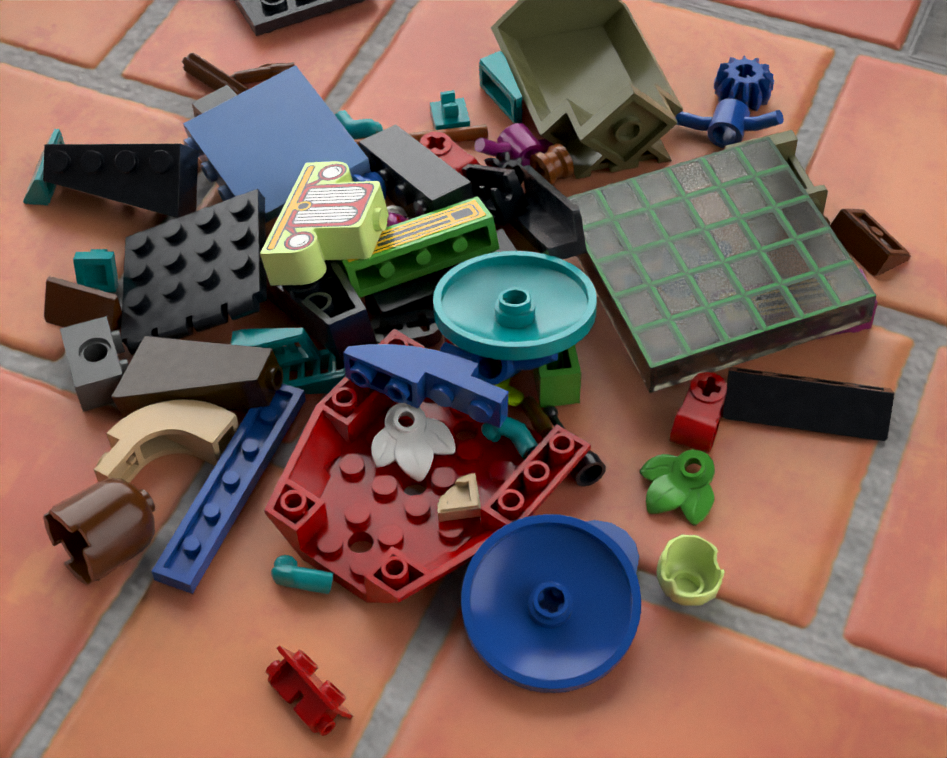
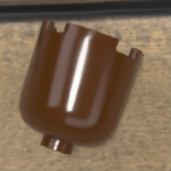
M109 478L54 505L48 513L44 514L43 519L52 545L56 546L62 543L65 551L71 558L64 562L66 567L79 581L88 585L95 580L99 581L142 552L150 544L155 533V521L152 513L155 511V504L151 496L144 489L138 490L134 485L123 479Z

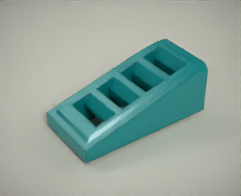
M498 51L481 58L479 62L481 88L513 123H522V95L502 51Z
M304 328L240 329L232 332L231 345L272 348L281 367L319 359L320 357L319 350ZM299 342L301 346H296L294 343Z
M328 349L319 350V359L282 367L284 373L283 384L302 389L305 394L329 393L346 376L344 360L338 359ZM328 369L327 373L321 374V370ZM306 370H313V376L306 377ZM290 371H298L297 379L290 380Z

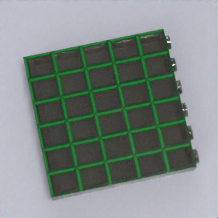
M769 136L567 197L581 211L587 253L577 255L576 257L585 274L593 283L600 302L649 393L692 380L694 376L702 372L720 371L870 322L872 319L876 300L875 292Z

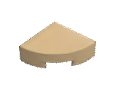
M475 473L458 478L455 484L440 497L438 502L439 522L481 517Z

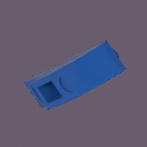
M394 344L348 346L343 352L346 378L350 379L357 386L369 387L383 393L397 403H406L419 408L424 399L428 397L440 406L451 407L468 414L477 422L489 423L498 428H501L508 417L509 391L478 379V363L433 349Z

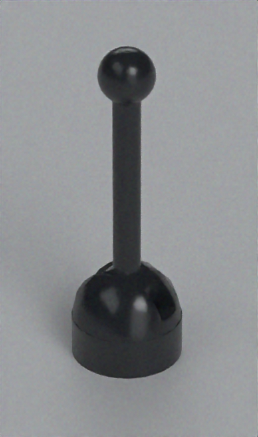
M552 405L544 407L543 412L549 417L553 426L555 427L557 424L564 428L557 417V408ZM589 450L570 473L579 486H589L602 478L606 471V466L596 453Z

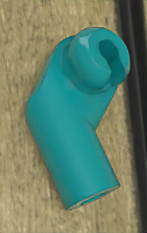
M345 110L335 114L353 139L367 138L383 131L382 125L372 119L353 120Z
M510 417L506 418L501 428L489 423H484L481 427L483 435L492 442L499 441L502 436L510 439L524 460L538 445L526 425Z
M289 555L279 556L274 561L271 576L276 584L289 588L329 594L333 573L297 566L296 559Z

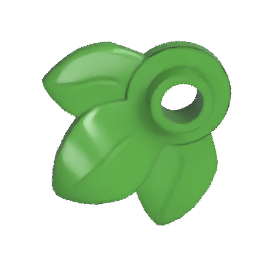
M687 450L679 456L661 454L652 457L641 468L640 474L652 482L646 494V506L649 514L663 513L681 507L686 519L693 526H696L705 519L713 507L715 498L710 483L715 475L713 460L707 453L700 450ZM690 464L701 466L697 473H688L686 471L687 466Z

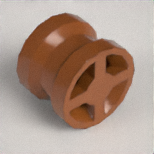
M559 143L549 146L545 153L537 152L530 157V166L552 185L556 183L558 178L566 179L574 173L572 158L566 148Z

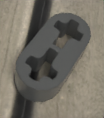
M419 309L386 317L382 316L371 322L377 344L384 339L382 334L390 333L393 329L425 346V348L435 346L442 338V333L435 323L434 311L429 309ZM421 326H426L428 331H422Z

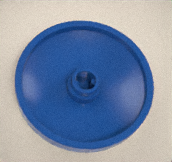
M557 514L534 515L503 526L478 548L467 567L463 580L461 594L462 619L467 637L474 651L486 666L499 677L530 691L541 693L569 692L589 686L611 672L624 658L633 642L640 621V586L629 558L622 548L604 531L586 521L570 516Z

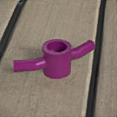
M515 123L501 132L497 142L478 138L474 147L477 152L496 157L497 153L509 152L510 159L521 157L522 161L520 164L526 166L530 165L531 155L537 152H547L549 146L553 145V143L545 138L537 140L524 124Z

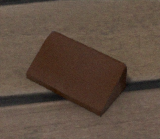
M841 209L830 225L843 247L873 276L881 275L908 261L911 257L910 253L864 209Z
M49 276L47 278L44 318L46 322L61 327H68L107 316L110 330L120 329L122 309L117 295Z

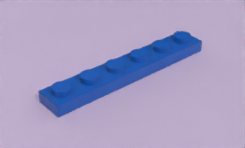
M282 384L281 388L276 391L269 406L249 409L151 572L155 581L193 594L306 400L304 390Z

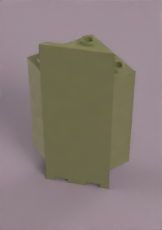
M519 0L491 27L540 136L553 144L559 143L566 148L573 161L576 179L590 177L591 171L609 168L610 172L636 168L640 161L656 159L658 163L672 161L660 138L678 123L675 116L683 108L629 8L623 1Z

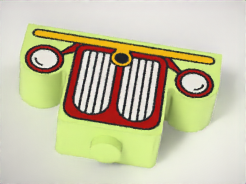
M343 162L305 163L260 252L270 285H304L313 283L322 278L326 273L325 260L370 258L382 231L386 230L387 218L389 216L380 182H353L349 167Z

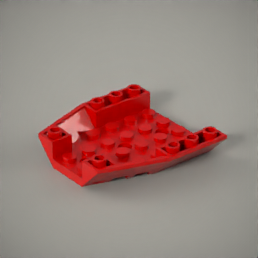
M393 329L379 343L425 348V346L396 329ZM345 376L315 406L264 512L302 560L317 570L333 573V581L366 603H399L471 561L485 540L503 526L532 516L591 449V444L557 424L544 439L539 433L527 427L538 445L524 460L510 439L502 436L499 441L492 442L481 431L484 423L477 422L468 414L451 407L440 406L432 399L426 397L420 408L426 418L439 420L448 427L455 441V453L446 456L434 454L426 477L421 482H417L405 474L396 461L384 467H376L372 457V441L385 427V417L388 410L398 403L391 400L387 395L369 387L357 386ZM402 416L398 419L399 424L403 427L413 425V420L408 416ZM461 431H471L476 434V437L472 440L467 439L464 441L457 439L455 436ZM475 473L481 517L439 522L438 502L440 497L455 484L458 478ZM415 484L421 485L426 489L420 495L411 496L404 492L408 486ZM358 541H367L373 545L365 553H355L350 550V547Z

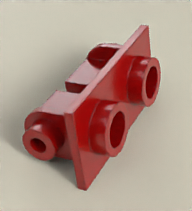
M281 646L276 648L284 659L282 661L276 660L267 667L268 683L289 704H292L301 693L304 695L293 710L313 733L319 732L321 736L329 734L336 725L333 719L338 714L348 719L353 717L342 704L346 700L345 695L329 680L323 683L314 672L318 669V666L306 653L300 649L293 653Z

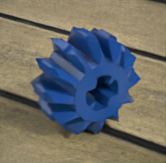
M744 55L742 59L738 60L730 57L728 63H721L717 70V76L714 79L715 94L719 102L723 99H737L748 108L758 111L760 105H767L768 100L771 98V91L774 87V74L769 71L768 64L759 63V58L749 60Z

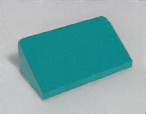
M60 129L53 130L47 144H65ZM44 150L23 199L25 204L48 206L55 191L56 184L43 181Z

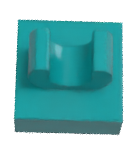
M454 90L440 92L441 101L430 102V114L434 130L470 126V118L464 98L455 99Z
M91 249L90 252L75 253L73 263L77 284L105 292L117 291L119 282L114 252H108V249Z

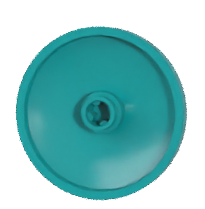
M502 251L466 260L450 269L440 279L433 295L435 323L440 332L450 342L470 353L500 360L537 359L564 351L578 343L588 334L596 318L597 295L589 277L579 268L565 260L537 252Z

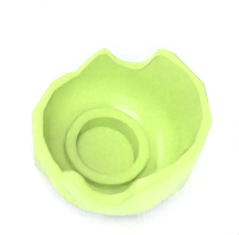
M682 534L669 540L659 557L656 571L657 580L665 595L670 597L673 602L684 606H700L714 599L722 584L725 573L724 569H720L717 562V548L697 535Z

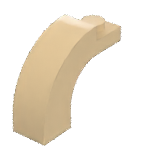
M170 400L141 408L120 420L107 432L112 449L110 452L102 455L97 463V467L94 469L97 480L100 482L109 478H118L130 483L140 470L152 460L176 453L193 455L215 466L239 427L237 416L235 413L215 404L198 400Z

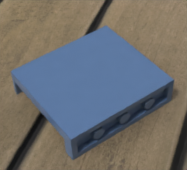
M296 65L183 123L188 137L183 140L184 144L198 150V157L202 161L200 164L201 169L210 183L216 181L219 185L217 190L222 201L258 189L265 198V223L280 215L305 163L337 161L346 163L351 174L362 176L365 173L371 172L368 157Z

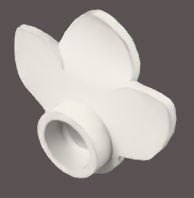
M406 403L395 404L388 410L385 417V427L374 437L371 447L376 467H384L396 461L404 473L417 482H421L426 477L434 454L446 456L455 453V441L448 427L439 420L426 418L420 407L415 408ZM402 416H408L413 420V425L403 427L399 424L398 419Z

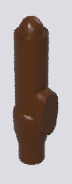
M294 62L264 64L258 68L234 72L231 77L242 84L264 81L295 66Z
M525 397L522 400L521 407L531 421L534 430L544 439L553 429L551 421L535 398Z

